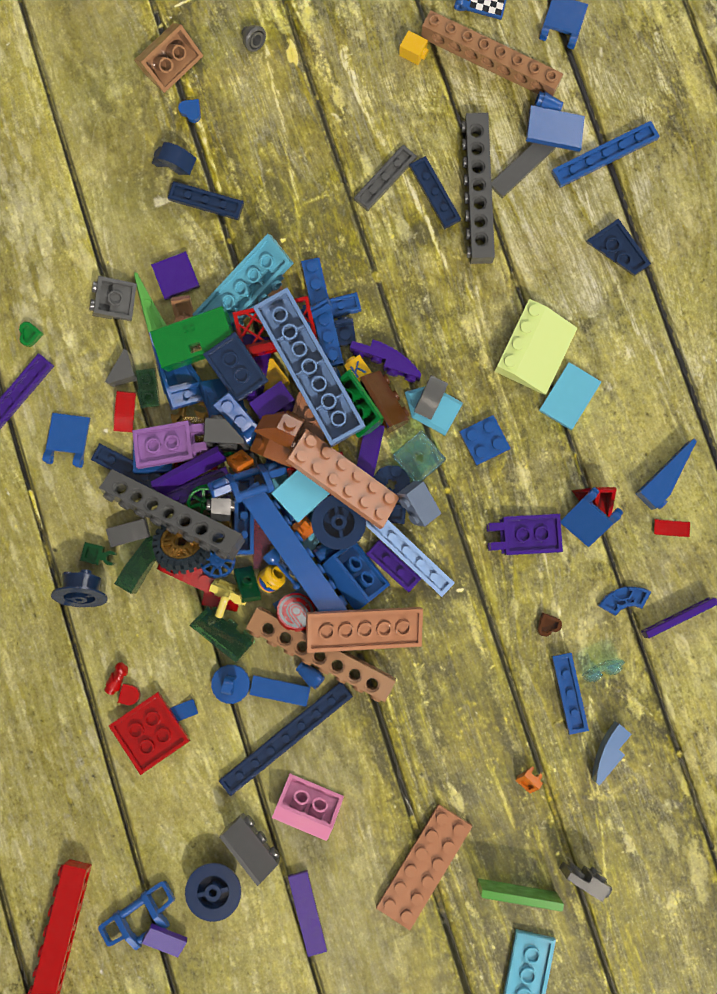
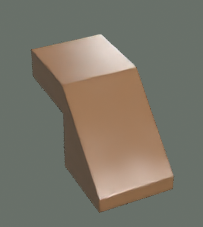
M190 295L171 298L175 323L193 317L194 310Z

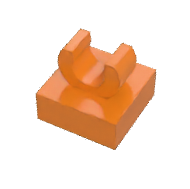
M243 450L226 458L227 464L233 469L234 473L248 470L249 467L254 465L253 458Z
M306 516L300 522H296L290 527L294 532L297 531L300 534L303 542L313 534L311 521Z
M533 766L519 774L515 780L530 794L539 790L543 784L540 781L542 778L541 773L536 776L532 774Z

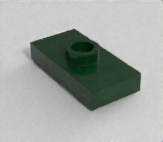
M253 567L233 569L241 603L261 600V593Z

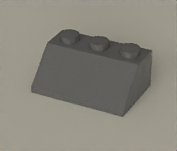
M212 415L211 418H205L204 442L211 449L218 446L222 451L238 452L243 450L244 452H251L248 444L228 421L223 419V416Z
M242 813L225 827L219 838L258 886L278 866L280 855L274 847L268 845L265 834L262 831H257L254 827L255 822L249 815L246 816Z

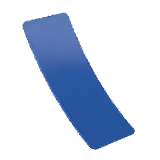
M193 699L170 708L178 721L198 714Z

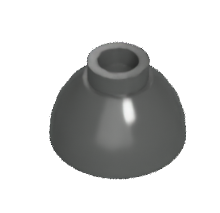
M250 25L243 28L241 33L243 44L250 52L258 51L265 43L266 32L264 28L259 25Z

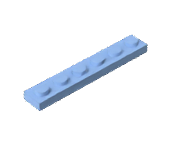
M366 520V526L441 597L453 586L455 582L389 520H387L382 529L377 528Z

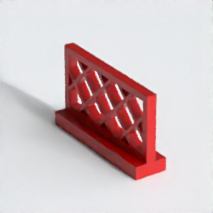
M308 296L295 298L296 303H306V310L303 316L310 323L311 330L317 339ZM254 308L232 312L237 335L243 342L246 332L256 337L252 344L245 345L252 357L277 352L271 339L264 340L260 337L264 327L261 328L258 335L249 330L254 320L262 325L261 321L256 318L257 314ZM247 315L252 318L246 328L239 324L238 316Z

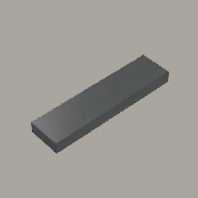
M533 143L492 181V189L501 198H504L548 157L556 147Z
M402 145L354 197V201L368 212L409 168V164L417 159V156L406 146Z

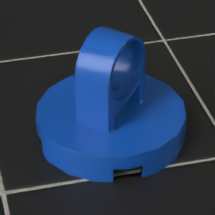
M228 664L215 672L211 688L219 701L226 704H234L247 696L251 680L244 668Z

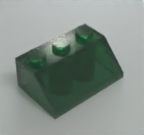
M208 606L189 626L235 663L241 661L254 645L255 641L252 640L254 636L246 630L242 632L237 628L239 624L231 618L228 620L224 616L217 618L215 613L218 607L214 606L212 608Z

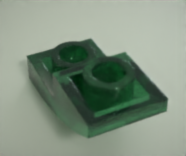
M156 368L137 370L136 376L139 388L137 391L140 408L160 406Z

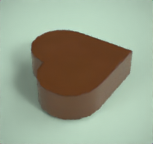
M541 613L537 625L539 635L547 637L552 632L561 630L562 622L560 619L546 613Z

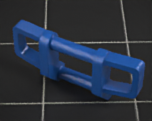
M276 461L256 465L255 468L233 475L231 473L226 474L219 479L209 482L207 486L213 498L232 491L235 502L240 503L243 499L267 491L269 493L275 491L271 478L285 475L287 470L285 465ZM258 474L265 483L239 492L236 484L237 481Z
M161 881L151 889L145 890L141 893V897L121 911H116L112 917L99 925L98 930L108 947L124 939L134 950L142 947V938L146 931L137 937L132 932L125 917L143 904H145L152 919L156 922L155 925L165 929L170 926L168 919L162 914L175 901V896L168 883ZM160 887H163L168 896V901L161 908H158L151 894ZM115 921L122 936L112 941L106 931V926Z

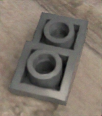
M430 375L414 412L431 420L448 383Z
M146 518L106 529L111 547L150 537Z

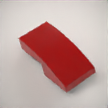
M116 392L113 431L132 432L134 430L136 392Z

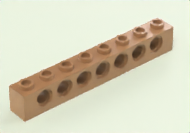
M430 10L422 25L421 37L428 40V42L536 94L540 91H546L554 96L560 85L563 73Z
M261 606L256 608L246 629L250 630L249 633L252 636L265 638L269 645L282 647L286 654L299 656L303 663L307 665L314 664L319 667L318 670L327 675L331 673L336 676L335 679L343 684L348 682L353 685L352 688L354 690L370 694V698L377 702L386 701L396 682L394 676L346 651L324 652L326 658L320 660L316 657V652L307 653L301 650L299 642H306V630L295 632V630L285 629L279 623L276 614ZM266 623L273 625L274 630L272 633L265 630ZM283 632L290 634L291 640L289 642L282 639L281 635ZM340 660L343 663V667L340 669L335 668L333 661ZM350 670H359L360 676L358 678L352 677ZM374 678L377 680L378 685L371 687L367 684V680Z

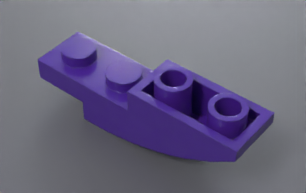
M374 339L371 346L352 341L350 352L353 353V356L357 357L360 355L362 359L364 357L370 358L376 364L385 363L384 371H387L386 374L397 377V375H400L409 382L420 381V371L408 358L394 348Z

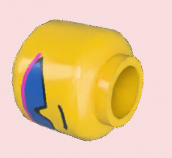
M268 565L257 575L259 587L267 593L278 590L284 585L286 580L284 573L277 565Z

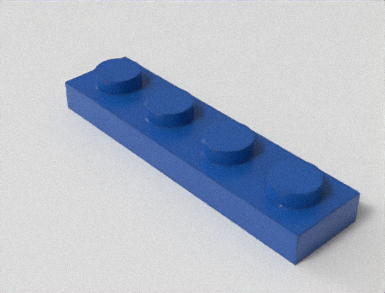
M572 653L551 656L568 734L589 731Z

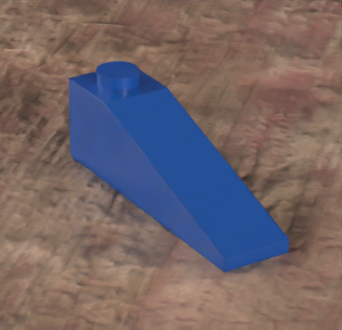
M695 439L688 441L635 493L651 510L661 509L667 504L668 501L666 499L671 495L697 442Z

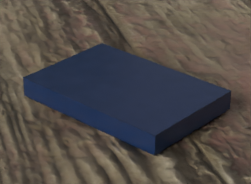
M236 332L203 354L226 389L238 402L269 382Z

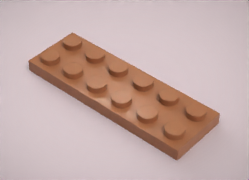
M307 429L302 433L286 459L288 464L379 529L384 527L399 500L398 495Z
M407 607L306 612V652L422 647L423 608Z
M438 803L376 905V909L408 930H411L473 827L472 824Z

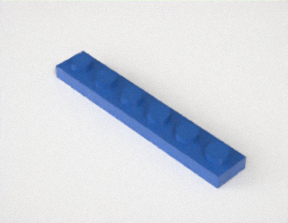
M649 121L552 169L551 173L561 188L658 140L660 136L652 121Z
M320 258L301 261L310 306L325 298L329 299ZM329 309L313 319L321 348L332 367L344 365L332 310Z

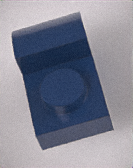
M164 142L154 152L152 164L156 167H169L178 175H190L197 158L178 145Z

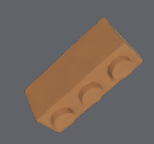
M172 23L134 61L142 72L165 93L203 57V54L183 26Z

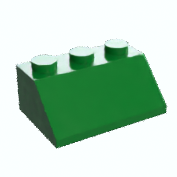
M350 369L339 380L366 426L365 429L356 433V436L360 438L373 432L383 423V416Z

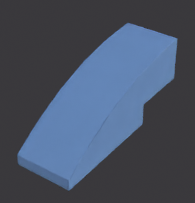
M615 721L606 732L599 746L593 766L592 780L599 786L625 756L619 749L632 735Z

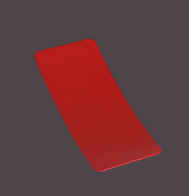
M655 519L654 534L690 537V522Z
M210 591L209 593L204 592L201 604L218 608L221 597L216 596ZM229 599L225 610L237 612L239 605Z

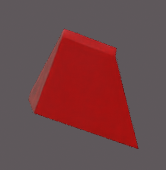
M595 487L599 490V493L592 503L609 517L613 511L617 489L616 487ZM592 488L571 491L580 501Z

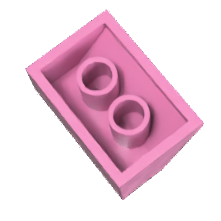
M289 774L272 818L327 841L344 796Z

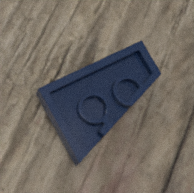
M619 218L586 241L587 244L633 276H636L651 265Z

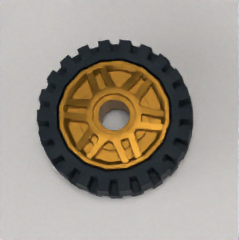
M190 522L184 523L183 526L189 525ZM160 525L161 529L158 528L156 530V535L153 536L152 541L153 552L158 564L163 569L166 568V571H173L174 574H178L181 571V574H186V570H189L192 573L195 567L197 570L200 569L201 563L204 565L207 562L206 558L209 559L212 550L206 551L202 549L199 543L195 541L192 543L186 541L182 537L183 535L178 532L176 535L172 534L163 525ZM202 530L199 535H203L207 530Z

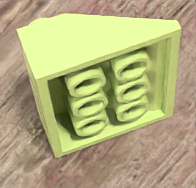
M529 299L494 372L546 395L577 327L548 307Z

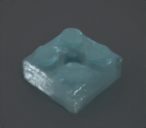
M423 431L416 434L393 454V458L413 481H423L446 460L444 455ZM415 454H418V455H421V454H422V455H423V458H422L423 462H421V461H417V462H416V461H415V459H416Z

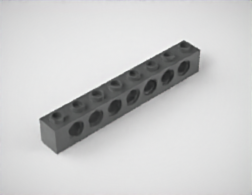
M466 113L465 121L461 122V132L465 133V138L462 139V150L466 151V156H463V168H466L463 182L464 186H467V192L464 193V203L468 204V210H465V222L469 223V228H466V240H469L466 254L467 258H470V264H491L495 258L489 115L488 113ZM476 133L479 136L473 137L471 134ZM478 151L480 154L474 155L472 152ZM473 169H479L481 172L475 173ZM478 186L482 190L476 191L473 187ZM480 204L483 208L477 209L474 205ZM481 222L483 227H477L474 223ZM482 240L484 245H478L475 241Z
M113 469L99 487L106 500L110 502L116 501L119 506L126 510L129 508L134 510V513L141 518L145 516L150 518L153 524L165 526L172 534L176 535L178 532L183 535L182 537L186 541L199 543L202 549L216 552L215 554L221 559L225 560L228 558L233 561L245 542L241 533ZM174 514L171 518H167L168 515ZM190 522L189 525L183 526L184 523ZM202 530H207L203 535H199ZM223 538L222 542L215 543L217 539Z

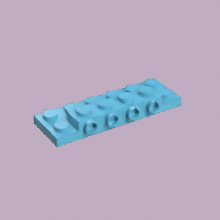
M267 234L193 313V316L223 306L228 312L233 330H236L232 312L253 308L256 304L269 298L268 294L272 290L276 291L282 286L281 281L284 279L282 275L294 264L273 236ZM238 316L239 324L243 326V320L248 316Z

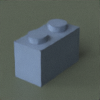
M413 481L397 493L401 506L407 510L409 520L414 525L425 527L441 514L424 481Z

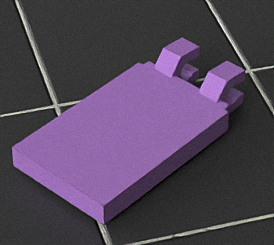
M187 420L132 430L136 468L138 469L192 460L194 457H197V454H203L210 450V447L205 442H195V435H204V423L193 424Z

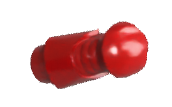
M119 662L115 665L114 672L111 673L105 684L104 691L107 694L114 695L120 690L123 678L128 674V667L124 663Z

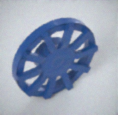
M210 552L211 557L209 559L206 558L210 563L204 566L201 563V570L211 578L218 579L228 576L234 569L236 558L233 561L230 559L224 560L215 554L216 552L214 554ZM225 562L232 563L231 568H229L225 564ZM209 566L213 567L211 572L207 571L206 568ZM222 567L228 570L224 574L222 573ZM215 569L219 570V575L213 574Z

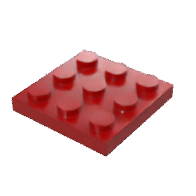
M160 692L155 693L109 725V728L140 775L191 741Z

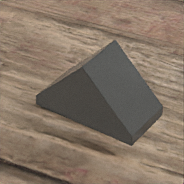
M123 349L105 381L111 387L138 380L132 355L125 349Z

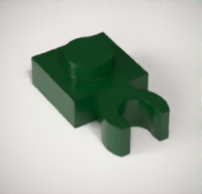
M85 542L80 561L101 565L103 560L106 565L113 566L115 563L110 562L108 557L110 555L117 556V553L114 551L104 552V546Z

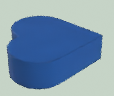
M199 99L185 100L178 105L180 114L187 117L190 122L196 123L201 119Z

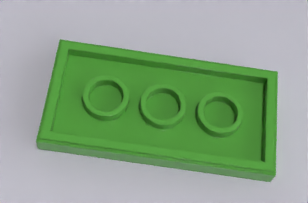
M478 878L477 887L482 898L563 911L564 903L556 891Z

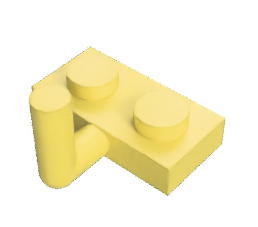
M216 578L210 586L209 591L221 597L215 613L217 618L223 617L229 599L238 605L242 604L245 606L247 603H241L237 585Z

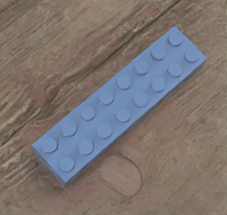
M288 287L253 306L255 313L330 446L333 447L365 429L366 426Z

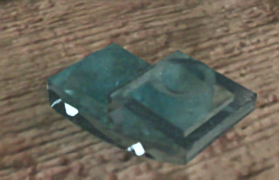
M618 658L607 660L593 666L581 676L587 682H596L603 676V671L610 676L618 674L623 669L622 665L625 662Z

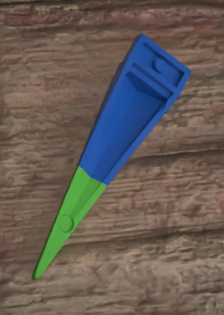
M135 272L134 279L135 283H137V290L161 384L171 410L203 402L200 387L202 380L191 364L169 372L161 368L150 331L167 325L154 305L140 277Z

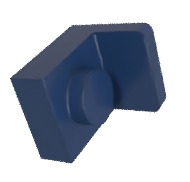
M345 316L335 320L334 323L340 347L351 346L352 341L356 342L353 318Z

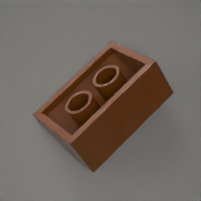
M377 371L360 377V384L383 416L382 424L385 426L388 434L408 423L409 412L405 406L401 407L399 404L400 397L395 390L392 391L389 387L391 383L386 374L382 375L381 371Z

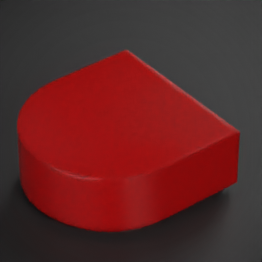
M123 683L117 703L124 705L136 704L141 697L140 690L134 685Z

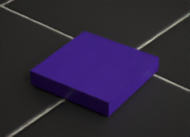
M186 251L151 264L165 300L200 287Z

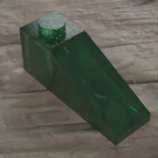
M150 535V537L143 541L114 583L130 594L138 592L156 561L152 547L153 536Z

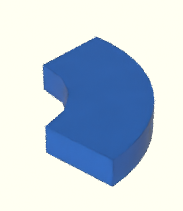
M622 587L607 594L600 601L598 607L614 616L626 607L634 606L642 609L651 591L640 587Z

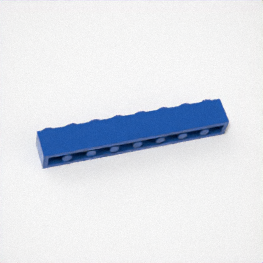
M257 481L246 490L263 485L264 483L259 484ZM269 492L243 499L244 505L319 611L347 610L345 606L348 603L342 595L337 596L334 591L337 589L331 579L326 580L323 575L326 573L320 563L317 565L314 563L312 558L315 556L308 547L306 549L301 544L303 541L302 537L297 531L293 532L289 526L292 523L286 515L282 517L278 511L281 507L275 499L271 501L267 495Z

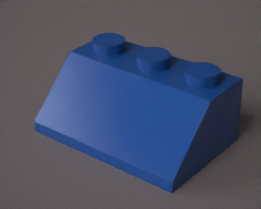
M358 543L349 548L341 549L321 565L326 575L332 580L354 610H360L390 586Z

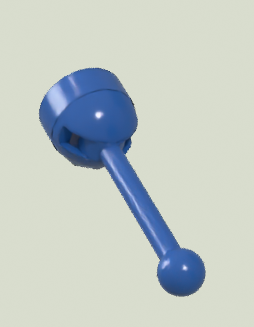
M275 548L263 557L269 565L278 566L293 584L294 589L300 588V583L296 582L279 563L280 555Z

